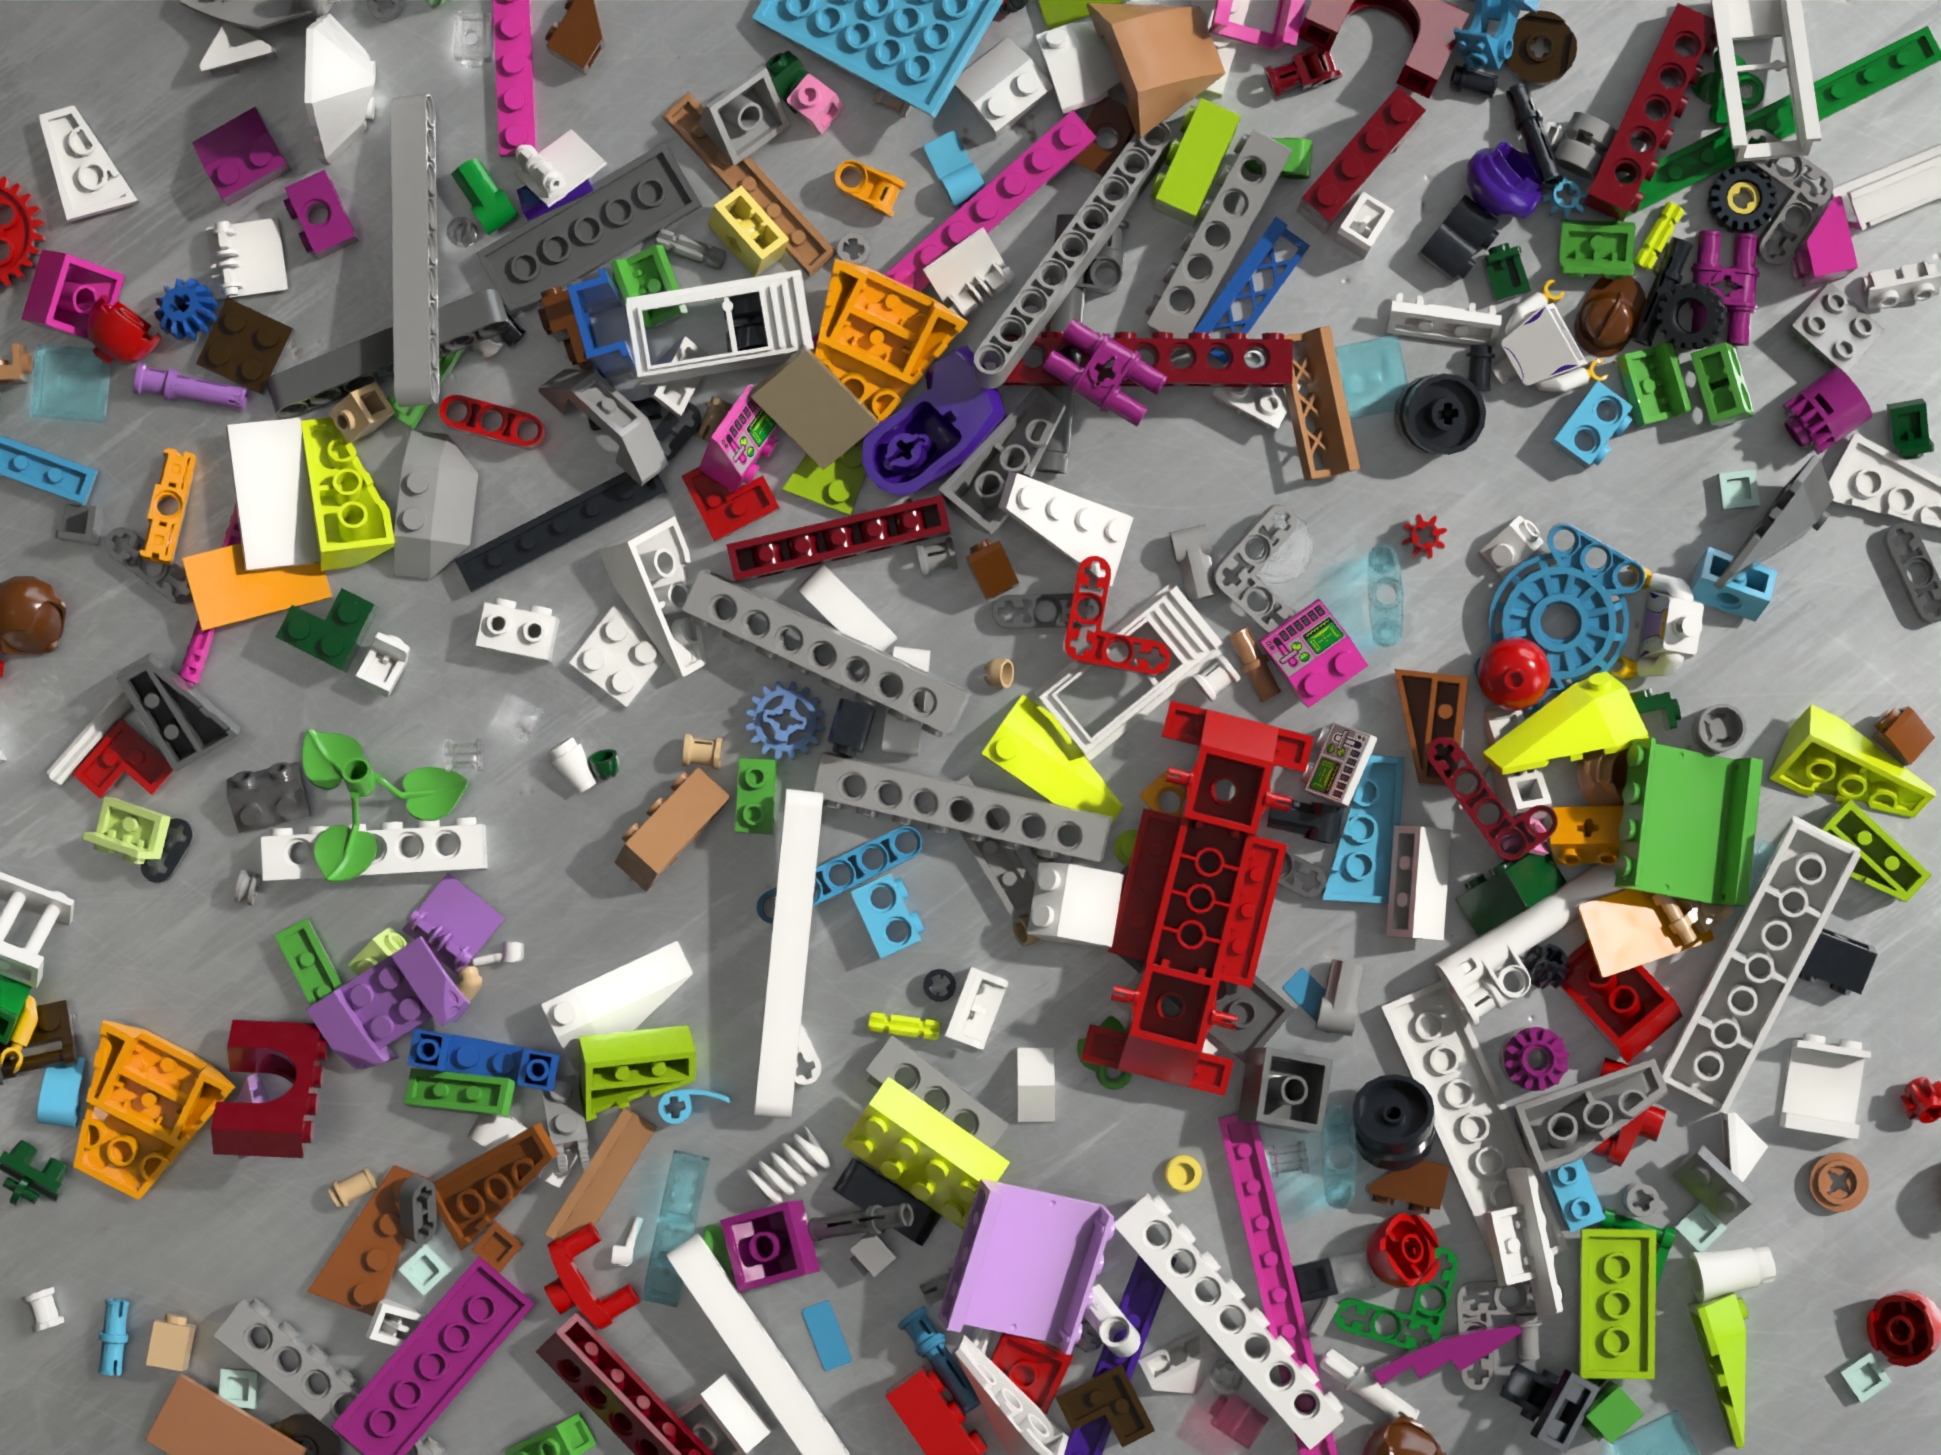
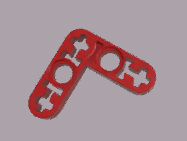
M1090 556L1085 558L1078 568L1065 637V650L1068 657L1078 663L1143 675L1158 676L1163 674L1171 663L1170 652L1163 643L1101 631L1111 581V568L1109 563L1102 557ZM1093 564H1099L1100 571L1106 573L1105 577H1098L1095 587L1096 591L1103 590L1102 596L1092 592L1080 593L1081 586L1089 589L1090 578L1089 575L1084 574L1085 569H1092ZM1085 599L1094 600L1098 604V614L1092 619H1083L1077 612L1079 603ZM1074 622L1085 627L1096 626L1095 632L1087 630L1086 641L1092 645L1091 650H1084L1083 655H1077L1076 648L1071 646L1072 641L1079 640L1081 632L1080 628L1073 629ZM1122 642L1127 646L1129 653L1124 661L1114 662L1108 658L1107 649L1112 643ZM1133 645H1141L1139 653L1146 655L1151 654L1152 649H1158L1159 656L1165 658L1164 663H1157L1156 668H1150L1149 661L1138 658V666L1130 665L1134 658Z

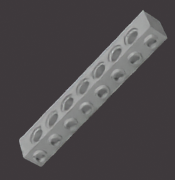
M707 569L699 570L682 611L691 614L689 621L707 629L710 628L711 624L724 630L723 637L738 644H742L744 640L757 645L755 649L757 653L775 660L777 655L790 661L788 667L799 673L808 675L810 671H813L823 676L821 682L831 688L841 691L843 686L856 692V699L868 705L875 706L876 702L888 706L890 707L888 714L908 722L910 717L923 723L922 730L937 737H942L943 733L947 735L954 733L971 695V692ZM723 598L729 599L734 606V612L729 619L723 618L718 612V604ZM757 613L763 615L767 621V628L762 634H757L751 627V620ZM789 629L797 631L800 636V644L795 650L789 649L784 643V635ZM823 644L828 645L834 654L833 660L829 665L822 664L817 658L818 648ZM855 660L862 661L867 668V674L862 681L854 679L850 673V666ZM889 675L896 677L900 682V691L896 696H890L884 691L883 682ZM921 691H926L933 697L934 704L929 712L922 711L917 706L916 699Z
M830 752L821 754L813 791L823 792V806L842 809L843 804L857 807L856 813L876 818L879 812L893 815L892 821L913 826L914 820L929 823L928 830L949 834L950 828L964 831V838L979 842H985L986 836L1000 839L999 846L1014 850H1021L1022 845L1035 847V854L1057 859L1058 853L1072 856V863L1093 867L1094 861L1101 862L1103 860L1112 822L1111 816ZM851 775L859 777L863 782V791L859 796L851 795L846 789V781ZM892 784L897 787L899 799L895 804H888L883 800L881 791L884 785ZM921 792H928L934 797L935 806L931 812H924L919 809L917 798ZM957 800L967 802L971 808L970 817L965 821L958 820L953 815L952 808ZM993 808L1001 809L1006 814L1007 822L1002 829L994 828L989 823L988 815ZM1030 816L1036 817L1042 822L1043 830L1038 837L1028 835L1024 829V822ZM1064 825H1072L1078 830L1079 839L1075 845H1067L1061 840L1060 830Z
M247 1298L241 1300L213 1336L347 1442L331 1426L342 1415L338 1407L340 1398L348 1396L354 1400L361 1393L362 1390L355 1385L358 1380L344 1368L340 1367L337 1371L326 1362L329 1359L328 1355L317 1346L311 1344L308 1348L297 1338L300 1336V1333L284 1321L279 1325L268 1315L271 1313V1310L255 1298L251 1302ZM256 1327H262L268 1331L270 1340L266 1347L257 1346L253 1342L252 1332ZM284 1350H291L297 1354L299 1363L295 1370L286 1369L282 1365L281 1355ZM320 1373L325 1376L328 1382L325 1392L317 1393L312 1390L309 1383L312 1374ZM428 1436L425 1440L420 1438L413 1446L415 1455H442L445 1450L439 1443Z

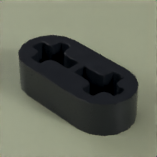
M688 402L683 413L686 414L689 410L694 412L691 418L695 423L692 427L684 425L676 433L674 429L679 424V419L669 411L654 430L657 440L660 442H664L670 434L674 436L669 443V448L672 451L671 454L668 456L664 454L668 464L672 463L679 456L701 426V413L690 402Z
M179 818L170 819L162 855L164 852L168 853L163 864L168 868L165 874L157 873L156 876L152 875L154 868L149 865L152 859H145L144 864H141V872L148 881L164 883L174 876L195 840V830L188 821ZM182 825L184 827L182 833L187 837L184 842L177 841L172 849L167 848L173 838L169 834V830L171 828L178 829Z

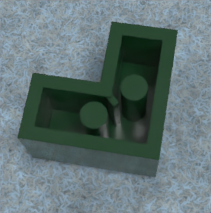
M341 588L325 621L291 605L276 638L347 673L380 607Z
M1528 853L1521 859L1511 861V863L1505 860L1489 870L1492 876L1487 879L1482 873L1464 884L1467 891L1455 898L1477 936H1480L1526 911L1566 884L1567 881L1549 853L1544 856Z

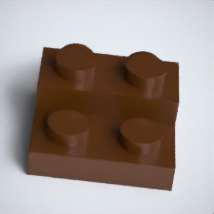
M554 287L541 292L544 308L539 309L538 313L544 331H546L547 335L553 334L558 342H564L568 358L573 366L578 364L582 370L595 369L590 359L586 357L568 290L563 291L562 287Z

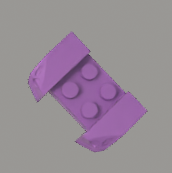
M420 936L307 1008L306 1011L333 1051L353 1068L366 1069L400 1058L387 1045L431 1017H434L441 1026L457 1022L470 1007L471 1003L454 984L425 940Z

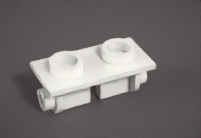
M1927 261L1901 266L1900 271L1903 277L1901 279H1897L1894 268L1869 272L1868 277L1862 278L1864 291H1869L1866 307L1867 309L1877 307L1885 309L1893 307L1897 303L1910 300L1924 301L1934 295H1939L1941 273H1937L1935 263L1928 264Z

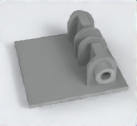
M1829 282L1812 303L1789 327L1793 332V338H1798L1805 346L1811 345L1808 349L1810 353L1814 349L1819 352L1816 357L1818 360L1824 357L1823 361L1831 369L1839 367L1846 374L1850 372L1885 330L1832 282Z

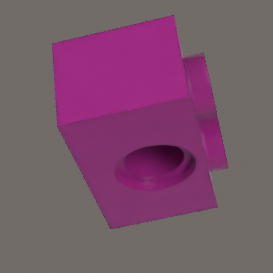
M325 170L285 187L289 198L283 200L291 219L298 218L304 231L298 233L307 253L314 251V254L319 259H322L359 242L333 182ZM320 207L327 209L328 216L325 222L319 225L311 224L310 214L314 209Z

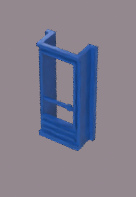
M598 269L600 276L598 278L567 286L587 359H590L595 369L604 379L631 372L634 378H638L634 355L625 340L599 347L591 315L622 307L619 293L606 269Z

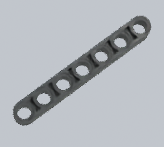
M482 290L438 308L439 359L497 336L509 329L510 322L498 290ZM393 327L269 377L266 384L277 417L286 419L301 415L341 399L350 392L373 382L378 384L393 378Z

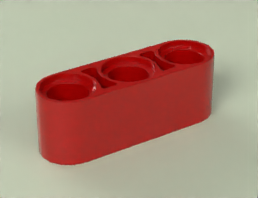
M454 394L447 396L439 407L441 420L450 429L525 450H533L540 447L546 438L544 425L536 416L530 413ZM455 404H463L467 409L465 418L459 422H452L448 417L450 408ZM497 413L502 417L500 428L493 432L485 430L483 426L485 417L489 414ZM528 422L536 424L538 428L536 437L530 441L521 440L519 437L520 427Z

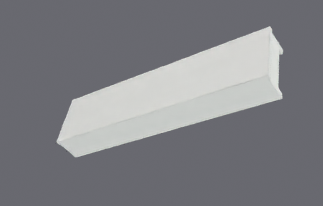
M1794 815L1792 816L1748 901V906L1745 907L1661 1070L1665 1084L1668 1083L1727 1114L1861 856L1860 848Z

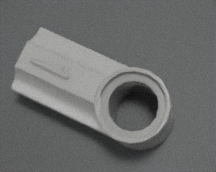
M1206 524L1169 532L1176 564L1180 565L1182 581L1188 601L1219 595L1218 587L1213 578L1214 570L1211 561L1213 553Z
M1332 959L1325 996L1321 997L1315 1029L1352 1036L1358 1013L1356 1001L1364 965Z

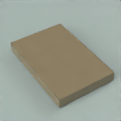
M806 345L750 391V397L823 470L879 425L878 419Z

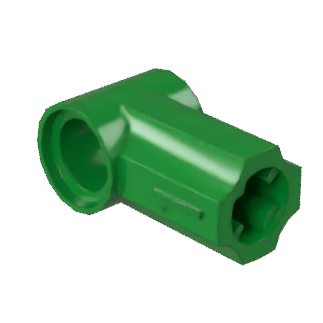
M477 157L464 162L451 173L472 205L471 210L488 235L519 215L503 190L497 188L490 174Z

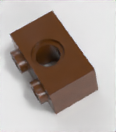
M1108 96L1096 103L1085 124L1096 137L1105 132L1112 133L1117 138V144L1110 149H1104L1095 141L1069 163V165L1101 181L1136 133L1126 106Z

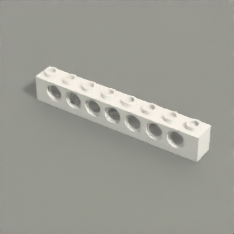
M1148 1193L1145 1194L1115 1221V1228L1311 1450L1344 1421V1416L1340 1413L1344 1406L1330 1391L1326 1395L1323 1394L1316 1386V1383L1320 1380L1306 1363L1300 1367L1291 1357L1295 1352L1294 1349L1281 1335L1275 1339L1266 1327L1270 1322L1257 1307L1250 1310L1241 1299L1246 1295L1232 1279L1226 1283L1217 1273L1221 1266L1208 1251L1201 1254L1192 1244L1196 1240L1192 1232L1183 1223L1176 1226L1167 1216L1172 1210L1159 1195L1152 1198ZM1161 1224L1167 1229L1168 1239L1164 1243L1154 1244L1148 1239L1147 1229L1151 1225ZM1178 1252L1189 1254L1192 1258L1193 1266L1186 1272L1175 1270L1171 1263L1173 1255ZM1203 1280L1212 1281L1217 1287V1295L1211 1300L1201 1299L1196 1293V1286L1199 1282ZM1233 1308L1239 1311L1242 1316L1241 1324L1235 1328L1224 1326L1220 1318L1224 1310ZM1249 1338H1262L1267 1345L1266 1351L1260 1356L1250 1355L1245 1348V1343ZM1284 1365L1289 1368L1292 1376L1287 1383L1277 1384L1272 1381L1270 1371L1274 1366ZM1302 1393L1311 1394L1316 1400L1315 1408L1310 1412L1299 1411L1294 1404L1298 1395Z

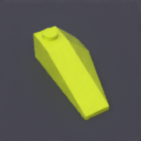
M331 417L302 420V435L321 571L357 567L393 548L395 541L390 510L385 501L379 496L370 474L365 471L352 442L347 443Z
M1607 671L1574 683L1483 752V759L1504 775L1546 767L1549 759L1569 757L1570 761L1583 759L1582 753L1603 749L1605 755L1617 753L1630 748L1631 740L1649 738V735L1626 686Z
M1022 694L981 753V756L1049 802L1111 816L1112 825L1123 809L1122 804L1056 718Z
M1812 704L1790 727L1769 774V779L1799 794L1813 797L1814 792L1835 796L1836 802H1842L1844 799L1869 803L1871 809L1913 818L1935 797V790L1848 723Z

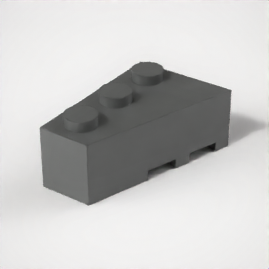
M149 653L119 671L116 678L174 772L179 771L239 736L241 728L154 654Z

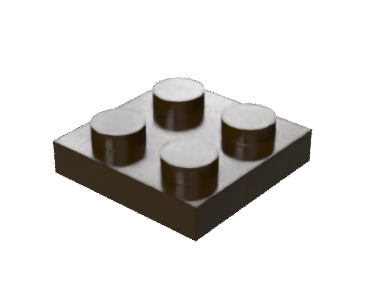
M227 298L196 364L264 396L268 388L266 381L275 374L295 330Z

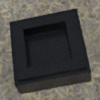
M1328 1257L1292 1266L1301 1303L1337 1294Z

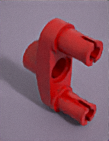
M1605 1057L1599 1077L1630 1067L1631 1065ZM1650 1106L1623 1126L1619 1135L1615 1134V1137L1610 1136L1591 1150L1590 1153L1607 1158V1163L1621 1167L1637 1136L1657 1141L1667 1110Z
M589 1222L567 1237L562 1238L560 1236L547 1244L559 1278L544 1286V1290L560 1315L577 1306L595 1327L603 1330L614 1323L615 1317L640 1303L641 1300L630 1283L603 1300L600 1297L597 1299L574 1263V1257L602 1241L593 1223Z

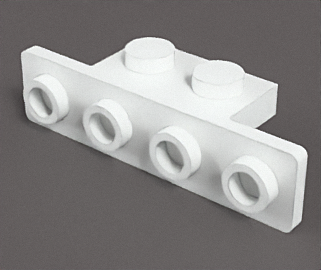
M1531 1166L1507 1169L1506 1172L1514 1206L1483 1213L1498 1285L1508 1286L1530 1280L1537 1314L1560 1313L1563 1311L1561 1302L1562 1292L1557 1284L1555 1275L1554 1255L1549 1247L1546 1233V1218L1541 1210L1538 1196L1537 1178Z

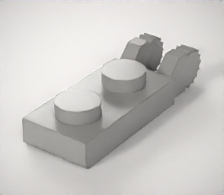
M571 1075L556 1078L553 1092L542 1089L541 1092L549 1137L559 1153L556 1156L559 1174L567 1172L568 1160L567 1155L564 1154V1150L578 1148L579 1164L582 1166V1169L590 1168L587 1149L589 1142L577 1076Z

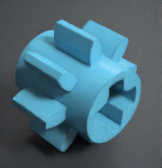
M1563 173V181L1559 185L1549 188L1552 191L1551 194L1544 195L1541 201L1550 202L1552 208L1549 211V216L1558 212L1562 213L1564 220H1568L1571 210L1578 214L1583 212L1584 208L1578 202L1579 200H1584L1588 193L1580 191L1581 178L1575 182L1568 181L1567 174ZM1562 189H1566L1567 195L1573 196L1568 205H1564L1563 199L1557 198Z

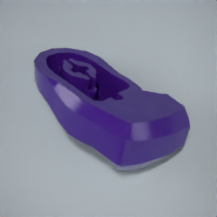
M967 345L951 351L934 363L924 376L927 390L913 398L901 411L881 421L864 438L862 463L867 476L879 489L898 496L916 493L954 473L1006 419L1007 415L1003 399L998 388L986 389L976 382L974 378V353Z

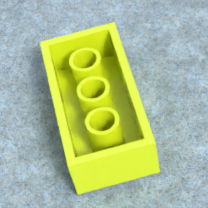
M890 1077L883 1083L841 1143L854 1155L866 1161L885 1177L893 1180L915 1198L927 1204L946 1220L954 1223L961 1229L967 1223L980 1178L997 1182L1010 1163Z

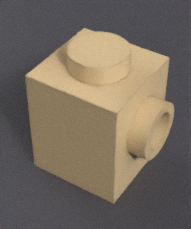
M373 382L350 392L329 412V415L347 443H350L373 433L395 411L378 384Z
M168 1313L165 1314V1319L159 1318L155 1320L145 1365L180 1372L188 1369L196 1325L188 1324V1317Z

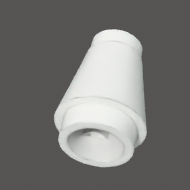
M573 737L566 739L547 752L552 759L549 763L576 790L577 794L582 793L596 783L581 743L576 744Z

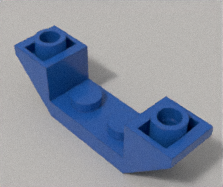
M414 1028L407 1065L443 1072L450 1071L509 1078L520 1086L553 1092L560 1055L527 1047Z

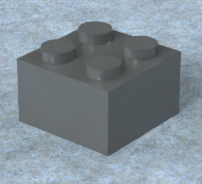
M1269 1047L1248 1048L1237 1121L1299 1133H1323L1333 1060Z

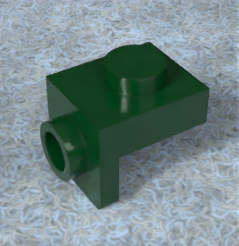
M785 51L771 57L766 63V68L778 95L787 107L796 114L798 111L788 104L787 98L803 78L810 73L790 51Z
M1504 243L1488 249L1489 255L1485 256L1481 262L1494 302L1497 303L1530 292L1531 288L1520 257L1522 253L1520 246L1510 248L1509 243Z
M1923 398L1886 404L1890 446L1898 457L1918 459L1923 457L1924 453L1935 451L1934 443L1929 438L1927 407Z
M1651 689L1629 693L1639 714L1661 710L1665 730L1677 728L1676 721L1681 720V712L1677 699H1671L1670 692L1652 695Z

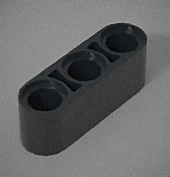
M851 1158L832 1188L835 1192L863 1210L877 1204L882 1207L908 1203L912 1207L914 1214L913 1224L909 1227L893 1229L920 1246L924 1245L942 1217L941 1214L854 1158Z

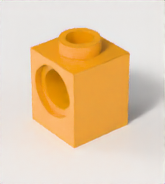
M1164 771L1138 796L1151 810L1179 817L1185 790L1178 784L1165 782L1166 775H1171ZM1166 791L1174 792L1180 800L1178 809L1173 813L1164 812L1159 806V798Z

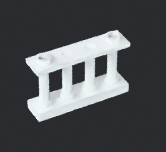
M0 872V899L7 902L0 915V974L37 988L43 977L44 957L38 955L55 921L70 926L73 920L74 900L61 892L49 891ZM21 907L42 915L25 948H19L4 942Z

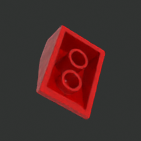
M1589 940L1567 957L1566 965L1570 966L1571 970L1567 973L1565 980L1559 987L1626 1063H1629L1683 1017L1676 1001L1642 965L1601 978Z

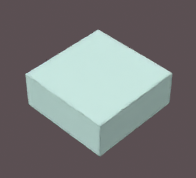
M1755 469L1717 474L1721 511L1758 507L1760 505Z
M1700 1201L1673 1226L1698 1252H1704L1727 1229Z
M426 1243L398 1270L425 1296L451 1271V1268Z
M1867 1351L1838 1371L1860 1403H1863L1892 1383L1870 1351Z
M222 1368L219 1396L239 1408H257L260 1373L256 1370Z

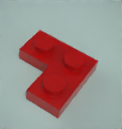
M699 467L681 476L714 542L780 510L764 476L753 480L749 485L745 484L739 487L736 493L730 492L728 488L698 470Z
M123 719L119 720L72 774L100 799H103L125 772L151 795H155L172 776L174 771L165 756Z

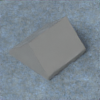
M763 65L707 104L699 121V125L734 166L791 126L768 70Z

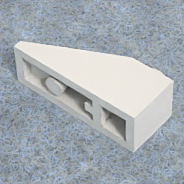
M1503 709L1485 713L1489 747L1525 721L1522 710L1508 711ZM1493 767L1497 797L1512 818L1522 815L1536 805L1551 807L1552 801L1541 767L1504 775ZM1537 812L1531 818L1543 823L1547 813Z

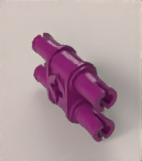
M1701 230L1698 240L1697 263H1693L1691 267V272H1693L1692 283L1706 285L1714 289L1723 298V305L1727 307L1729 312L1727 343L1733 346H1748L1751 314L1757 310V305L1755 304L1757 277H1760L1758 268H1755L1757 235L1744 233L1735 235L1733 266L1725 268L1719 264L1721 232ZM1723 280H1725L1726 287H1730L1733 290L1726 294L1725 297L1722 296V290L1712 287L1717 286ZM1693 300L1688 302L1689 307L1693 309L1691 332L1701 329L1706 323L1707 318L1704 306L1698 301Z
M1072 319L1062 338L1090 354L1088 357L1090 359L1087 366L1084 364L1081 367L1053 350L1042 369L1069 385L1071 394L1077 393L1100 407L1099 411L1107 413L1110 410L1138 427L1148 408L1121 392L1122 387H1120V384L1123 380L1127 381L1129 378L1157 395L1168 376L1140 360L1141 355H1139L1138 351L1134 353L1110 338L1111 335L1109 333L1100 335L1077 320ZM1111 360H1114L1111 373L1115 377L1113 379L1106 378L1097 386L1099 372L1095 370L1096 367L1104 368L1107 364H1110Z

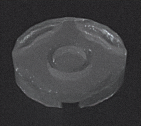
M1285 512L1282 515L1274 513L1271 517L1274 521L1273 526L1268 531L1264 530L1261 526L1258 532L1267 536L1273 544L1276 538L1270 534L1277 527L1281 529L1287 527L1284 521L1287 514ZM1296 516L1297 526L1292 535L1256 573L1255 576L1259 580L1271 584L1289 583L1301 576L1311 564L1315 550L1313 535L1307 524L1298 516ZM1259 517L1255 518V519L1251 522V524L1247 527V529L1245 530V532L1252 526V524H1253ZM1258 538L1249 540L1245 545V553L1250 559H1257L1264 553V543ZM1244 562L1248 569L1252 567V565Z

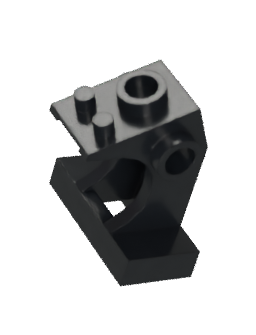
M1516 1363L1515 1367L1511 1369V1374L1502 1386V1391L1499 1395L1522 1407L1520 1415L1536 1423L1530 1435L1566 1453L1600 1387L1566 1368L1561 1377L1546 1369L1540 1375ZM1566 1398L1568 1402L1558 1419L1556 1415Z

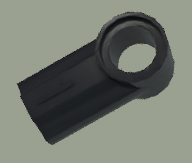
M1292 800L1291 804L1276 801L1277 803L1290 806L1288 813L1270 808L1266 827L1304 835V838L1336 845L1343 808L1317 802L1307 804L1297 800Z

